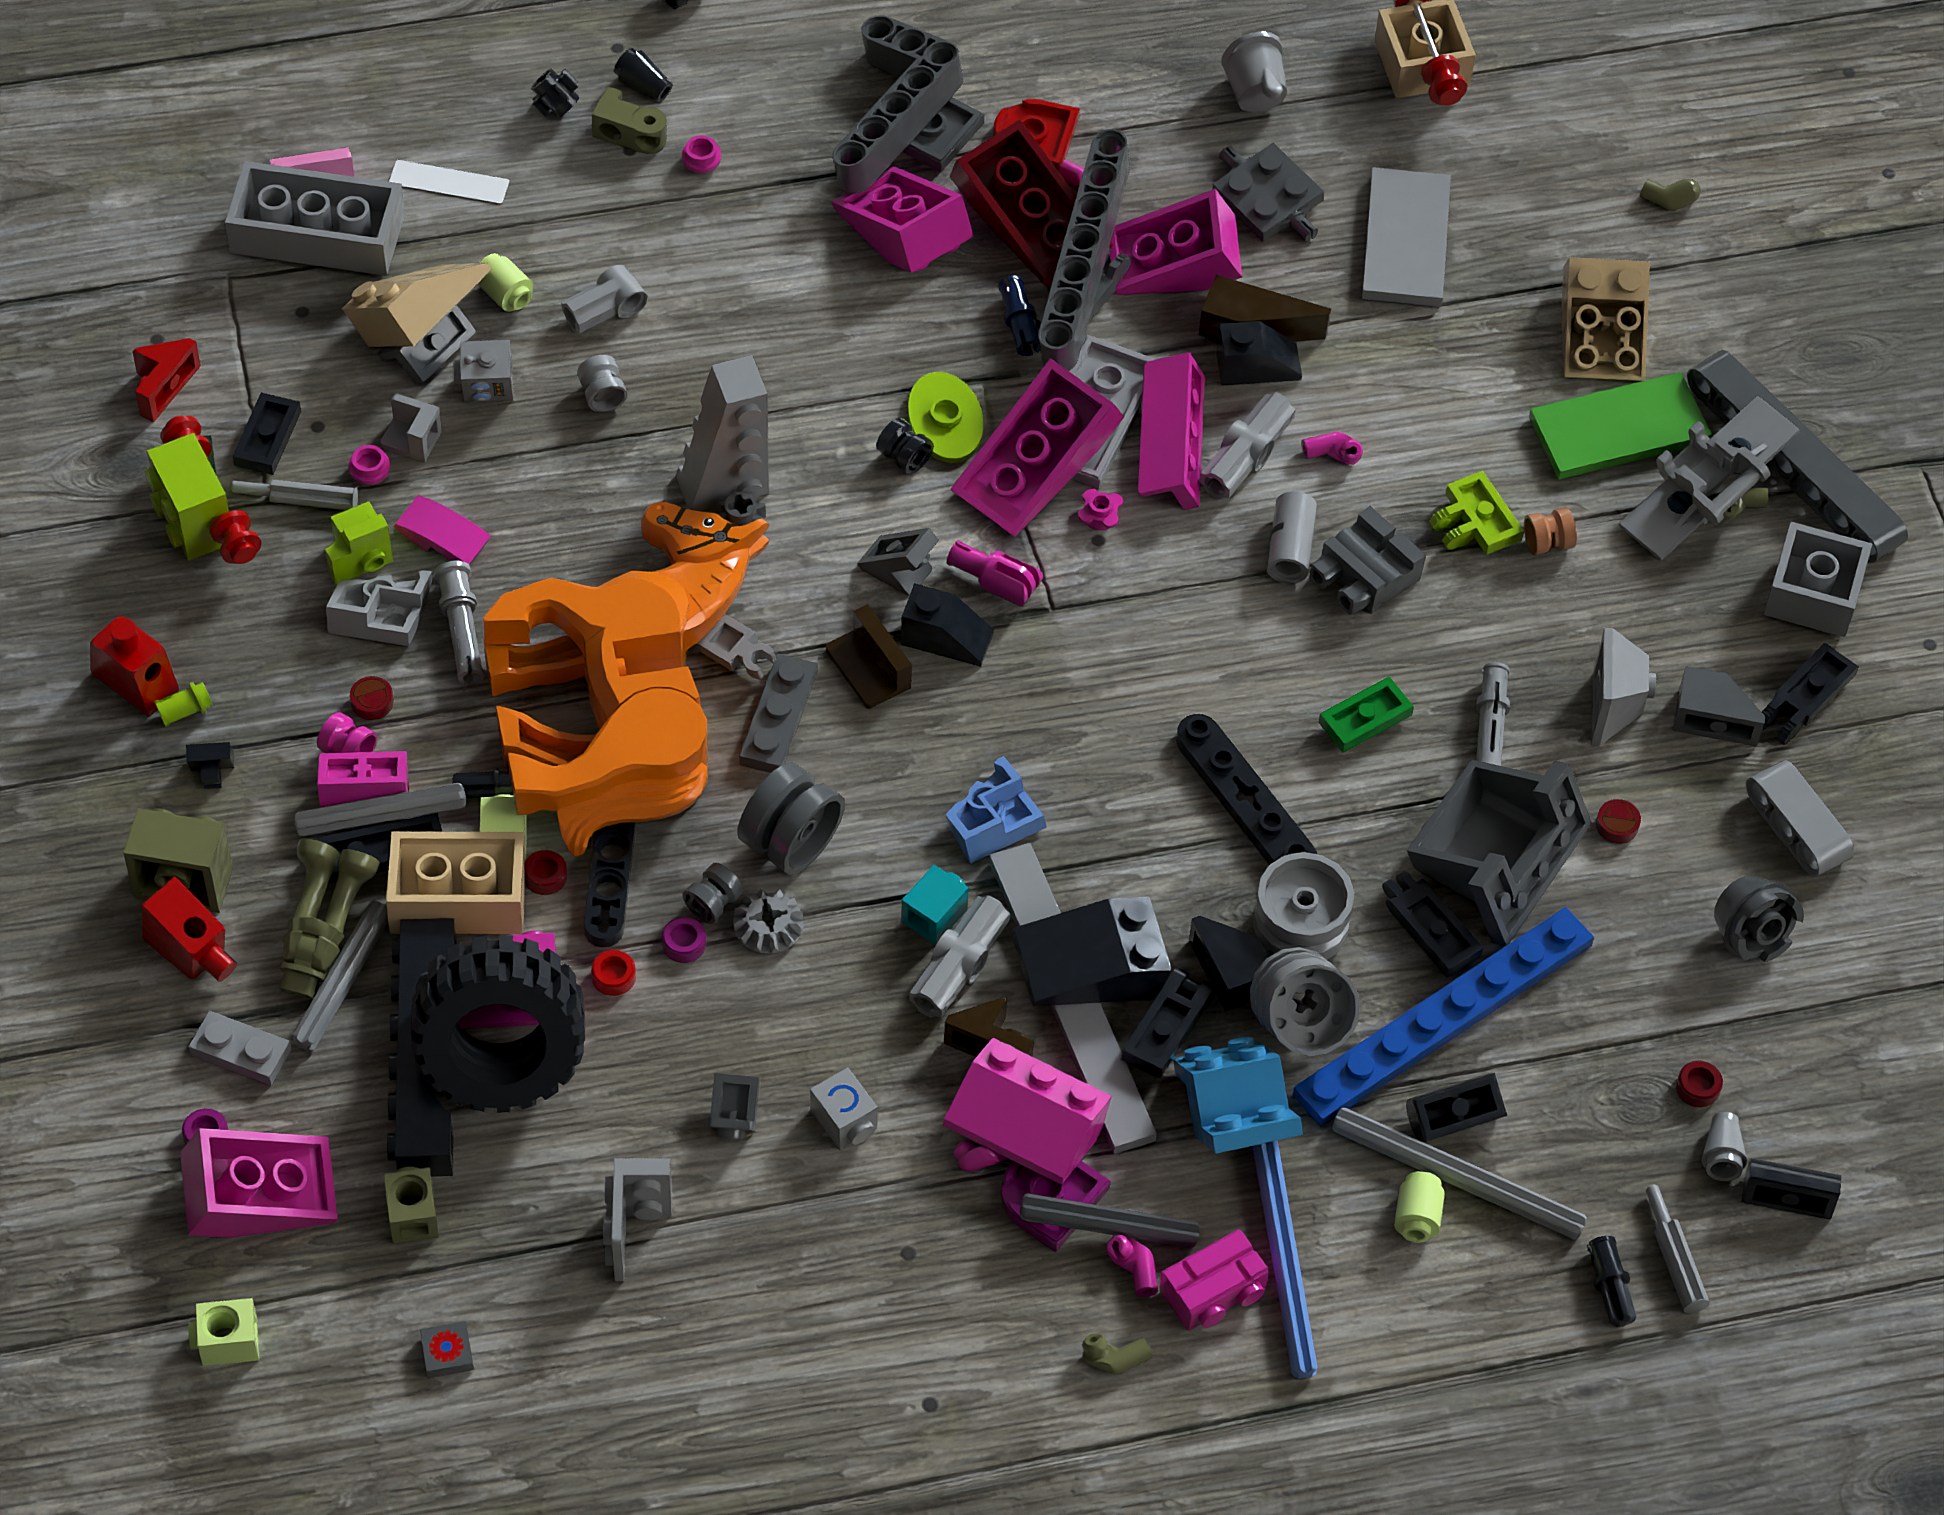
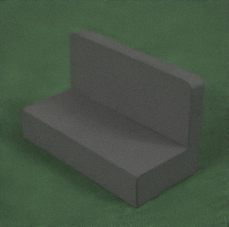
M455 305L415 346L383 347L377 355L382 361L397 358L415 383H422L460 348V341H467L476 330L459 307Z

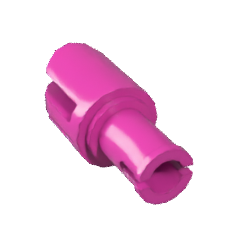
M957 540L955 545L953 544L946 561L947 565L954 566L977 577L981 589L1020 607L1026 603L1043 579V573L1039 569L999 550L987 555L964 544L960 540Z

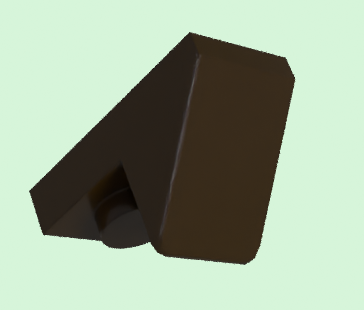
M1006 997L950 1014L945 1021L944 1044L974 1057L979 1055L992 1038L1011 1045L1033 1057L1034 1041L1028 1039L1020 1031L1001 1028L1006 1019Z

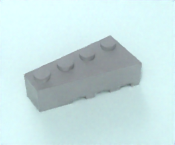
M750 355L714 364L711 366L700 399L702 405L701 413L694 417L692 441L686 442L683 451L684 465L678 466L676 479L687 508L695 511H704L717 507V501H725L733 490L747 493L752 491L754 492V499L769 494L768 394L754 358Z

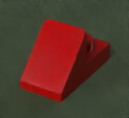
M190 338L138 347L132 351L136 372L142 377L135 390L140 416L155 422L201 367L197 343Z

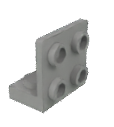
M614 1158V1176H605L606 1217L603 1220V1245H605V1266H614L615 1281H624L626 1216H635L646 1221L657 1220L661 1216L672 1217L670 1159Z

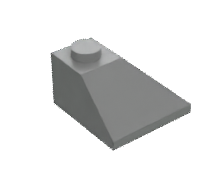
M1604 627L1592 674L1591 745L1593 746L1602 745L1641 716L1646 699L1654 698L1656 673H1649V655L1613 628Z

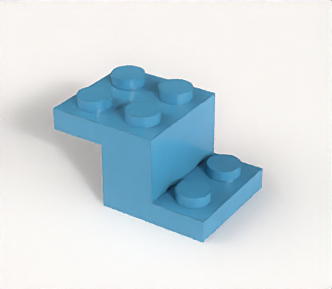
M1253 1037L1235 1038L1227 1042L1228 1047L1211 1050L1210 1046L1193 1047L1184 1051L1185 1056L1173 1059L1175 1076L1186 1084L1194 1136L1215 1154L1303 1135L1301 1118L1291 1111L1288 1106L1281 1058L1260 1041H1254Z

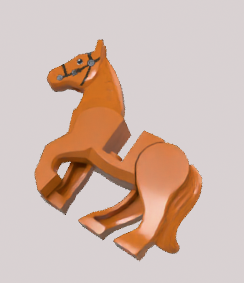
M667 502L653 503L644 511L641 519V534L643 539L650 545L664 551L671 566L653 572L629 571L598 587L548 578L504 593L483 617L485 663L492 697L532 686L563 684L582 678L586 679L591 708L599 728V732L595 735H577L560 732L539 723L522 712L496 706L501 748L505 767H509L517 815H529L540 810L557 812L562 838L568 851L574 857L584 854L588 840L596 830L618 823L653 821L680 814L702 796L708 780L707 718L701 708L700 696L689 667H685L688 649L707 635L724 616L742 586L749 561L758 556L767 547L769 540L763 534L768 529L769 524L764 519L755 520L744 526H735L716 513L689 510ZM545 623H552L568 634L528 647L512 645L530 644L531 630Z

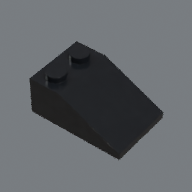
M1150 897L1108 898L1014 927L1011 932L1032 1006L1154 1000L1172 971Z

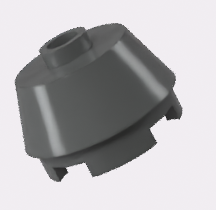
M1749 875L1735 880L1721 893L1715 905L1714 918L1724 943L1731 954L1746 961L1748 959L1760 958L1763 962H1768L1780 956L1791 946L1793 941L1788 936L1793 931L1796 921L1803 923L1804 911L1790 887L1762 877Z

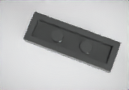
M777 653V660L773 663L739 756L741 766L772 773L786 762L818 674V663Z

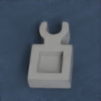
M726 614L697 643L701 653L731 671H734L740 663L744 664L748 675L754 679L761 680L763 677L761 668L755 664L757 660L764 658L772 663H775L777 660L773 649L769 645L757 643L759 640L755 631Z

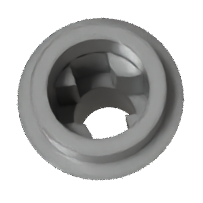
M1720 1112L1712 1117L1702 1156V1164L1706 1168L1707 1174L1715 1180H1735L1741 1176L1743 1169L1747 1165L1739 1118L1730 1112Z

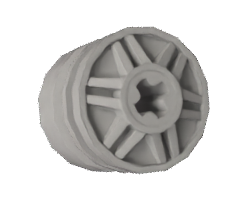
M1301 947L1282 949L1266 958L1255 972L1249 990L1251 1009L1258 1022L1292 1052L1307 1056L1327 1054L1343 1045L1354 1032L1360 1015L1359 994L1352 980L1318 952ZM1296 992L1299 994L1305 993L1301 1000L1292 999Z

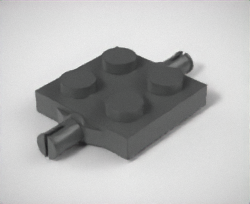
M1271 143L1247 159L1241 157L1231 145L1221 150L1219 158L1232 170L1214 182L1213 189L1217 190L1232 212L1262 242H1265L1276 233L1293 228L1306 242L1311 241V238H1315L1318 229L1305 216L1309 210L1324 201V191L1279 147Z

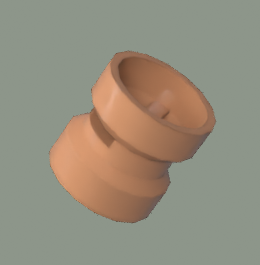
M1569 508L1555 509L1550 515L1546 516L1534 513L1526 515L1524 518L1525 540L1532 555L1546 554L1550 548L1557 547L1560 550H1567L1576 546V526Z

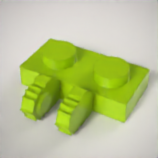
M1483 470L1447 484L1445 495L1452 505L1445 507L1443 510L1440 509L1429 520L1433 529L1438 532L1454 526L1461 518L1465 524L1458 526L1456 529L1453 528L1442 539L1448 551L1467 545L1475 537L1485 554L1488 555L1522 541L1524 534L1523 528Z

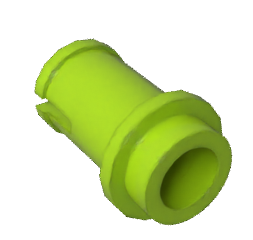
M190 682V688L164 699L154 701L165 727L199 711L202 714H206V708L213 706L203 682L197 685L194 682Z

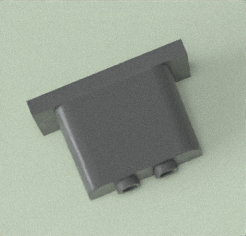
M1471 760L1452 788L1445 794L1432 816L1424 823L1421 831L1407 849V853L1413 867L1417 871L1476 903L1492 943L1507 946L1587 832L1592 822L1569 763L1554 761L1545 775H1539Z

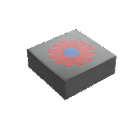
M466 1321L420 1330L428 1378L474 1370Z

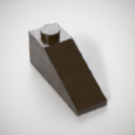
M1216 275L1201 310L1199 336L1218 342L1220 324L1261 321L1293 342L1325 340L1329 329L1331 308Z

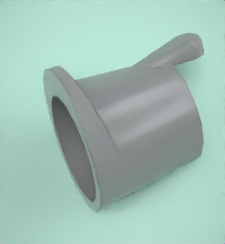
M1255 32L1239 37L1228 46L1222 55L1221 64L1240 108L1247 112L1267 111L1282 103L1287 96V85L1282 60L1283 47L1279 37L1273 33Z

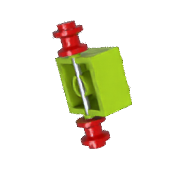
M176 416L170 419L160 433V439L163 444L147 450L150 467L144 469V473L153 492L149 494L154 511L158 517L165 515L169 523L165 525L172 546L174 548L181 546L188 561L220 549V554L227 563L245 564L250 562L261 548V539L256 532L249 530L251 520L247 513L240 510L229 511L226 493L207 459L211 454L212 446L206 437L200 436L202 428L199 421L192 416Z

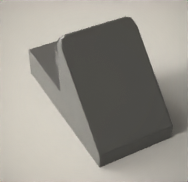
M930 528L880 535L858 561L857 565L866 573L900 592L910 595L914 583L921 585L931 573L932 566L928 562L930 558L929 552L939 539Z

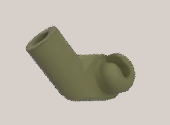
M1751 487L1723 513L1724 518L1722 521L1730 522L1734 520L1746 507L1766 508L1768 504V489L1766 487Z

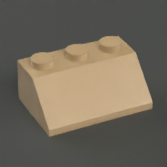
M391 832L386 897L390 934H400V919L454 918L456 934L523 933L525 901L524 832Z

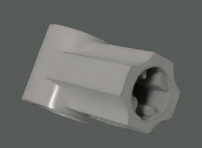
M615 265L600 275L596 285L562 301L561 308L568 325L574 333H582L615 315L621 318L635 316L645 307L648 295L625 266Z

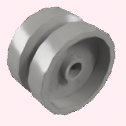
M1306 852L1289 854L1271 863L1260 878L1253 921L1255 934L1259 937L1266 951L1271 950L1275 954L1282 949L1301 947L1318 952L1326 960L1335 956L1347 940L1355 892L1350 877L1338 863L1319 854Z

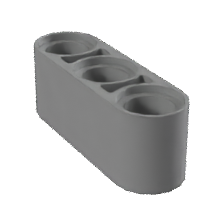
M1783 760L1746 780V791L1752 804L1808 875L1817 877L1853 858L1854 847L1849 835L1791 762Z

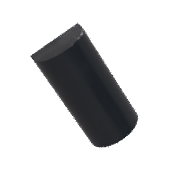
M1488 1073L1409 1098L1406 1101L1410 1126L1416 1138L1421 1142L1437 1139L1507 1116L1495 1073Z
M1750 1158L1745 1173L1741 1202L1832 1219L1840 1196L1841 1175Z

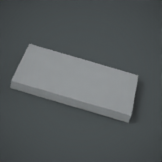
M1372 167L1362 299L1436 307L1442 306L1451 175Z
M1088 334L1086 335L1078 362L1069 372L1113 402L1124 418L1100 450L1072 478L1073 480L1100 489L1142 407L1144 365L1146 362L1157 359Z

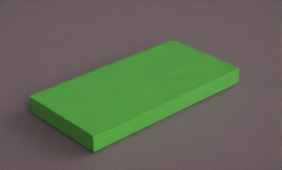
M1681 372L1530 409L1529 419L1558 480L1659 456L1666 450L1670 453L1683 450L1690 444L1688 430L1697 421L1704 425L1705 434L1710 439L1712 437V433Z

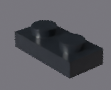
M261 392L234 451V466L274 475L301 414L300 401Z

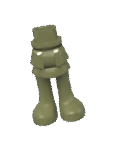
M302 838L298 843L297 857L306 867V880L295 913L288 920V933L283 936L284 962L281 963L280 970L284 972L279 990L292 995L313 999L318 982H324L326 978L322 972H327L340 953L338 945L345 937L342 933L353 900L360 886L374 877L380 862L366 853L350 849H344L340 856L335 848L326 843ZM339 860L336 886L325 919L322 921L317 919V915L326 888Z

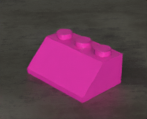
M992 1038L972 1062L944 1117L942 1125L1062 1185L1100 1137L1112 1096L1015 1049L1011 1045Z

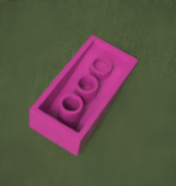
M1050 358L950 490L1012 536L1016 537L1100 450L1124 416L1113 402Z

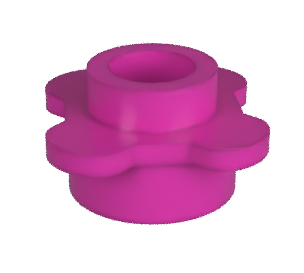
M1088 489L1083 493V501L1085 503L1083 509L1079 510L1078 518L1082 523L1095 530L1113 528L1119 523L1117 511L1123 505V498L1119 494L1112 493L1109 495L1104 492H1098L1096 489Z

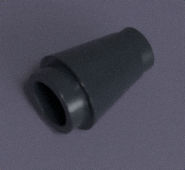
M629 48L615 64L614 73L619 76V82L654 98L658 102L663 101L673 87V83L667 79L643 50L636 51L634 48Z

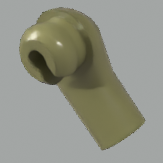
M1647 179L1641 189L1640 197L1674 211L1695 202L1700 195L1701 189L1698 182L1693 179H1683L1666 187Z
M1091 1334L1082 1343L1084 1350L1082 1356L1090 1367L1114 1375L1122 1374L1153 1358L1152 1350L1143 1337L1120 1349L1109 1345L1101 1334Z

